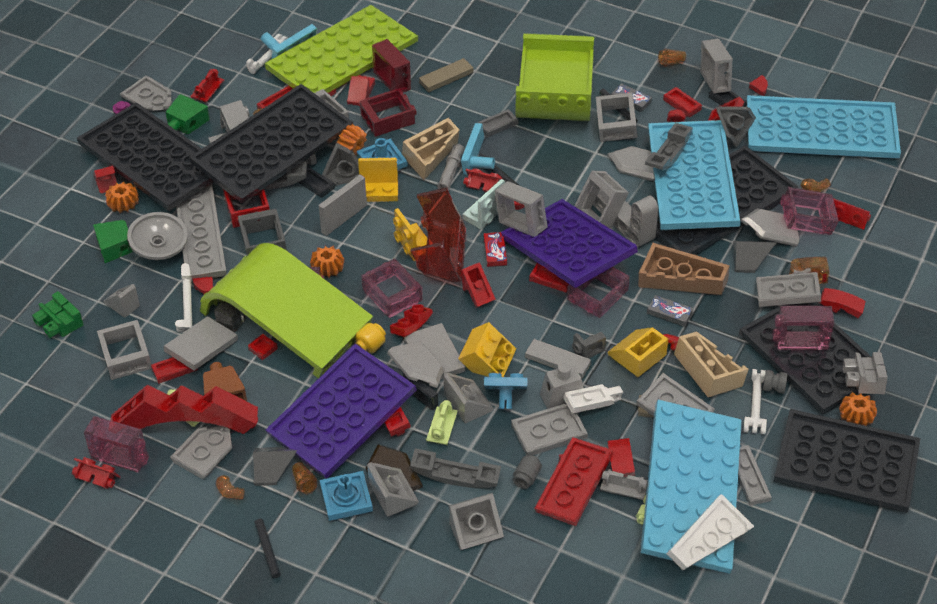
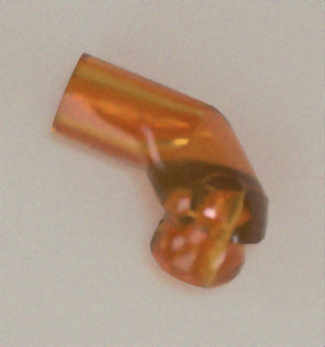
M809 178L801 182V187L813 194H817L831 185L827 178L820 182Z
M222 475L216 479V487L223 497L244 498L245 489L233 487L228 476Z

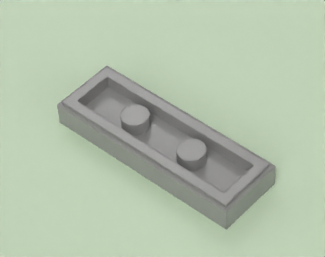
M536 339L532 341L525 353V358L558 369L560 363L572 364L577 369L581 378L584 377L591 365V359Z
M749 445L740 447L738 480L749 505L771 501V494Z

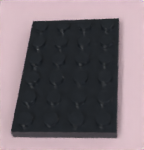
M812 302L781 305L740 328L739 335L779 373H787V381L822 414L841 404L844 397L849 396L852 392L855 395L858 394L857 387H846V373H843L842 369L843 360L855 359V353H859L862 358L871 356Z
M790 409L774 482L908 513L921 438Z

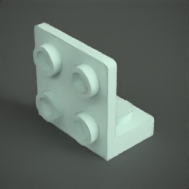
M501 179L463 213V220L479 229L491 223L498 214L495 190L503 185L505 181Z

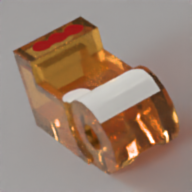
M803 257L792 260L789 274L817 272L819 284L828 283L829 266L827 257Z

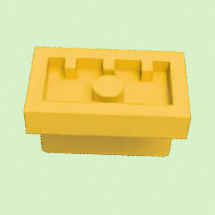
M359 158V175L365 177L367 202L398 201L397 158Z
M398 208L395 209V217L393 218L395 225L394 237L398 243L402 244L406 255H410L413 261L435 253V247L418 224L410 225Z

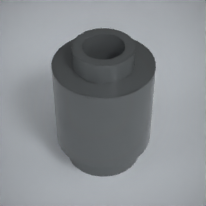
M533 455L523 456L513 473L515 485L523 489L533 485L542 469L540 460Z

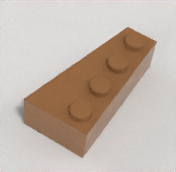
M652 243L639 271V287L722 295L728 282L730 265Z

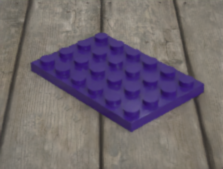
M563 199L545 208L547 228L536 237L511 227L501 232L506 242L574 288L638 252L637 245Z
M354 344L265 430L269 436L285 448L297 450L295 456L327 479L417 389L413 383L357 344Z

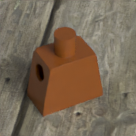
M220 362L212 363L210 365L211 371L203 374L204 395L217 386L247 401L245 387L233 366L223 367Z

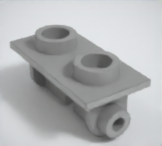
M610 469L603 472L600 490L644 500L648 480H644V477L640 478L631 475L623 477L624 474L613 472Z

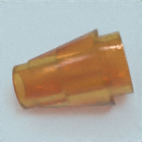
M664 48L658 53V61L664 66L686 60L685 51Z
M298 462L294 464L292 472L297 490L304 494L313 492L317 487V478L303 463Z

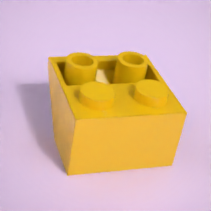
M488 322L472 329L458 360L473 373L489 377V373H501L502 377H504L516 348Z
M653 327L637 329L610 349L608 355L639 377L667 355L668 338Z

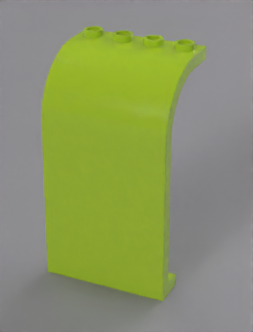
M523 34L519 86H516V118L590 121L594 37Z
M270 243L257 245L226 276L218 281L209 292L204 294L200 300V312L205 316L209 314L211 305L217 306L218 301L221 302L222 300L239 309L313 366V375L318 379L356 341V333L367 323H371L373 318L370 313L288 251Z

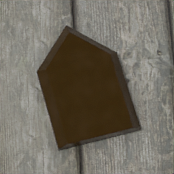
M380 444L377 445L369 462L401 469L413 491L423 488L417 473L410 469L411 461L407 453Z

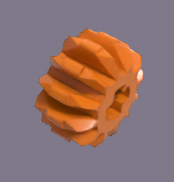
M348 125L346 130H342L337 143L352 150L356 156L357 151L364 147L366 133L357 125Z
M124 181L122 184L116 183L115 186H109V190L106 191L105 195L108 207L113 212L119 211V213L135 209V205L138 204L139 200L136 187H133L131 183L125 184Z
M325 245L323 249L318 247L317 251L312 252L310 265L313 271L321 277L327 276L330 278L331 275L337 276L338 272H342L344 257L340 249H335L334 246L327 248Z
M852 392L849 396H845L839 408L841 420L867 426V424L871 425L877 415L875 401L870 400V395L862 396V393L855 395Z

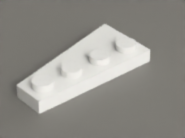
M721 494L667 552V555L682 570H685L751 530L754 526Z

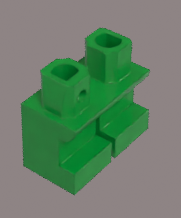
M59 291L52 295V300L48 303H39L40 310L32 315L33 321L38 327L47 322L43 326V330L49 338L58 333L65 337L84 325L80 311Z

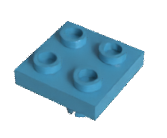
M378 138L374 145L357 151L358 158H397V170L408 166L407 160L391 139Z
M489 373V377H484V388L499 390V409H504L505 400L507 401V409H512V390L527 389V377H523V374L519 373L510 374V377H502L501 373Z
M363 471L320 480L329 521L373 511Z

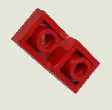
M824 288L821 294V302L819 303L835 313L842 308L848 314L859 318L863 314L866 301L844 291Z
M421 304L413 305L411 309L404 311V318L390 325V333L404 337L410 335L429 319L433 310Z
M629 438L608 441V448L613 451L610 459L612 471L624 474L623 477H628V475L635 476Z

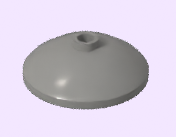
M152 212L138 217L130 225L127 237L129 246L139 256L152 260H162L175 256L185 247L188 232L185 224L178 217L165 212Z

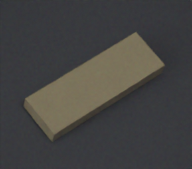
M463 58L419 77V83L428 92H431L474 73V68Z

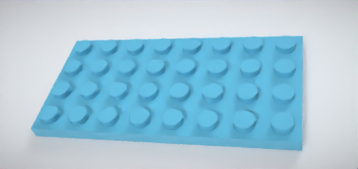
M747 95V107L752 110L756 117L747 131L748 148L752 151L900 158L901 150L896 107L893 102Z
M721 120L648 123L651 153L657 152L668 137V131L675 123L693 127L685 148L674 164L666 170L653 167L660 230L740 226L728 146Z
M657 400L654 413L641 553L672 560L667 555V552L719 495L722 494L736 508L741 419ZM734 540L693 565L730 574L733 568Z

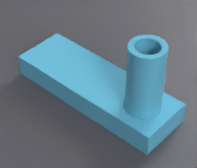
M311 24L282 43H279L266 32L261 36V41L272 50L271 59L315 36L317 28Z
M475 123L461 159L462 170L465 175H467L466 169H494L495 158L478 157L484 140L482 123Z

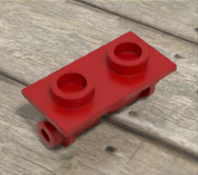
M213 68L208 71L205 79L194 88L195 91L191 98L207 102L224 81V79L219 78L217 69Z
M466 169L468 178H464L463 184L468 188L480 190L481 184H484L483 191L487 192L501 179L503 180V178L496 173L487 174L479 169Z
M834 198L828 216L863 230L871 218L869 211Z
M86 457L83 460L74 458L79 463L72 470V475L76 479L90 483L94 475L92 483L108 489L113 488L115 484L114 476L117 478L121 477L114 472V467L103 464L102 467L97 466L94 460Z

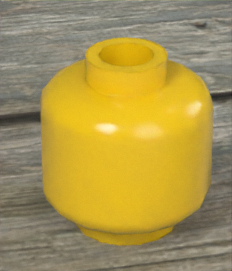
M367 323L356 333L355 344L368 353L373 354L385 343L386 333L379 324Z

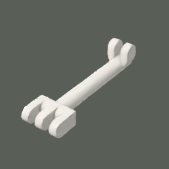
M277 34L274 39L282 43L288 37ZM268 50L258 61L254 62V60L248 59L247 68L251 74H255L272 57V50Z
M187 263L181 266L184 320H177L175 322L176 330L179 333L185 332L192 327V279L190 267Z
M752 369L751 417H745L743 432L746 433L749 431V426H752V433L757 434V427H761V434L765 435L767 419H760L761 387L765 380V370H761L759 374L757 369Z

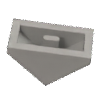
M134 284L118 289L104 300L107 306L123 317H127L140 306Z

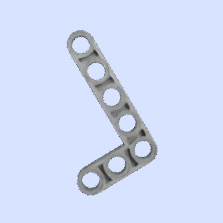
M600 189L593 206L603 213L610 196ZM649 195L633 203L632 206L625 201L613 223L637 247L655 239L658 215L656 200Z

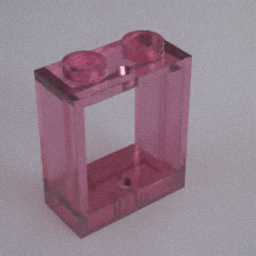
M788 187L786 193L781 197V206H783L784 210L783 217L786 220L788 229L832 235L839 222L832 194ZM796 206L816 209L819 211L820 217L799 214L796 211Z
M395 258L361 275L362 289L388 318L423 301L422 286ZM396 275L407 288L387 297L376 284Z
M611 267L576 288L569 284L567 299L585 309L588 313L601 318L628 291L630 276ZM595 278L613 288L601 301L583 292Z
M780 306V312L775 316V326L777 328H773V341L777 342V349L828 350L834 325L832 306ZM787 325L819 326L818 332L786 331Z
M94 416L84 431L89 453L93 460L137 473L148 461L149 454L146 450L141 429Z

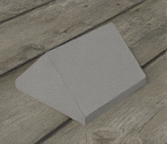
M445 373L444 395L451 402L454 409L458 410L457 413L464 423L490 413L494 409L472 379Z
M369 462L367 465L369 484L387 517L417 505L419 501L401 469Z
M493 493L449 506L450 526L461 550L504 537Z

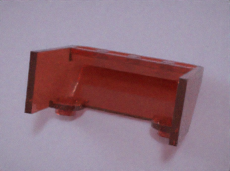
M443 188L417 194V199L424 210L423 216H421V223L428 231L427 245L411 248V253L416 261L418 270L425 275L449 282L462 281L461 270L464 266L466 228L448 189Z

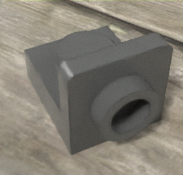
M602 332L591 335L585 340L578 333L573 335L572 347L576 354L589 359L605 351L606 336Z

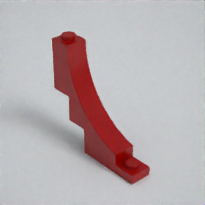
M146 385L111 415L109 432L117 435L128 426L139 430L165 422L194 421L224 426L244 434L256 426L258 422V407L217 386L202 396L182 385L170 395Z

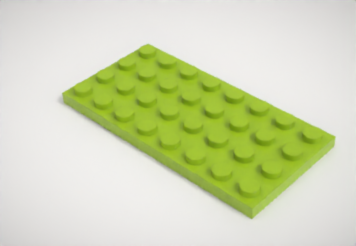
M369 5L265 63V69L293 89L302 84L313 93L321 89L329 93L350 81L352 76H358L373 67V44L388 39L399 51H402L418 42V35L374 6Z

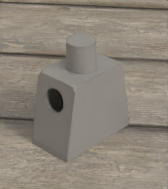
M560 363L558 369L548 371L545 374L540 396L547 409L565 404L566 402L563 399L564 393L584 388L582 379L575 366L568 363Z

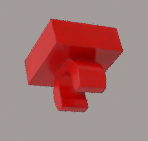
M401 407L384 422L391 436L396 434L398 437L411 427Z

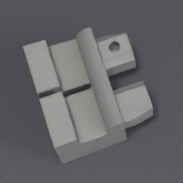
M873 352L872 357L862 358L859 353H855V359L843 360L842 369L843 373H846V387H857L858 393L885 394L888 377L881 352Z

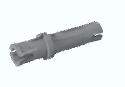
M460 144L453 146L451 154L446 159L447 164L437 186L441 192L449 191L456 170L461 165V157L465 149Z

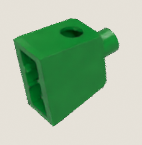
M182 94L178 95L166 110L168 125L176 131L178 130L185 134H190L210 120L208 106Z
M124 220L93 225L105 263L133 252L128 243V227Z

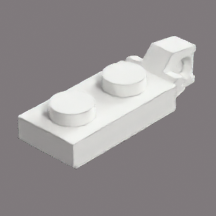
M602 384L564 393L563 399L573 414L610 406L614 402L621 400L623 391L620 386L607 388Z

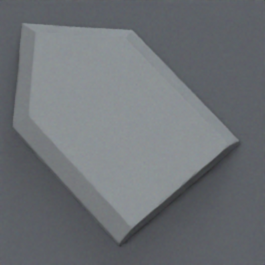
M147 75L120 93L121 97L133 104L138 103L148 111L167 110L171 105V90Z
M630 146L608 153L607 156L615 163L620 173L654 181L653 167L645 165V161L651 155V151Z
M756 209L741 219L746 226L749 224L756 231L755 234L761 239L798 246L799 235L794 216Z
M421 341L394 346L388 350V355L408 379L416 382L418 379L430 383L429 386L438 388L445 369Z
M224 426L197 428L170 457L171 460L199 478H205L232 449L230 429Z

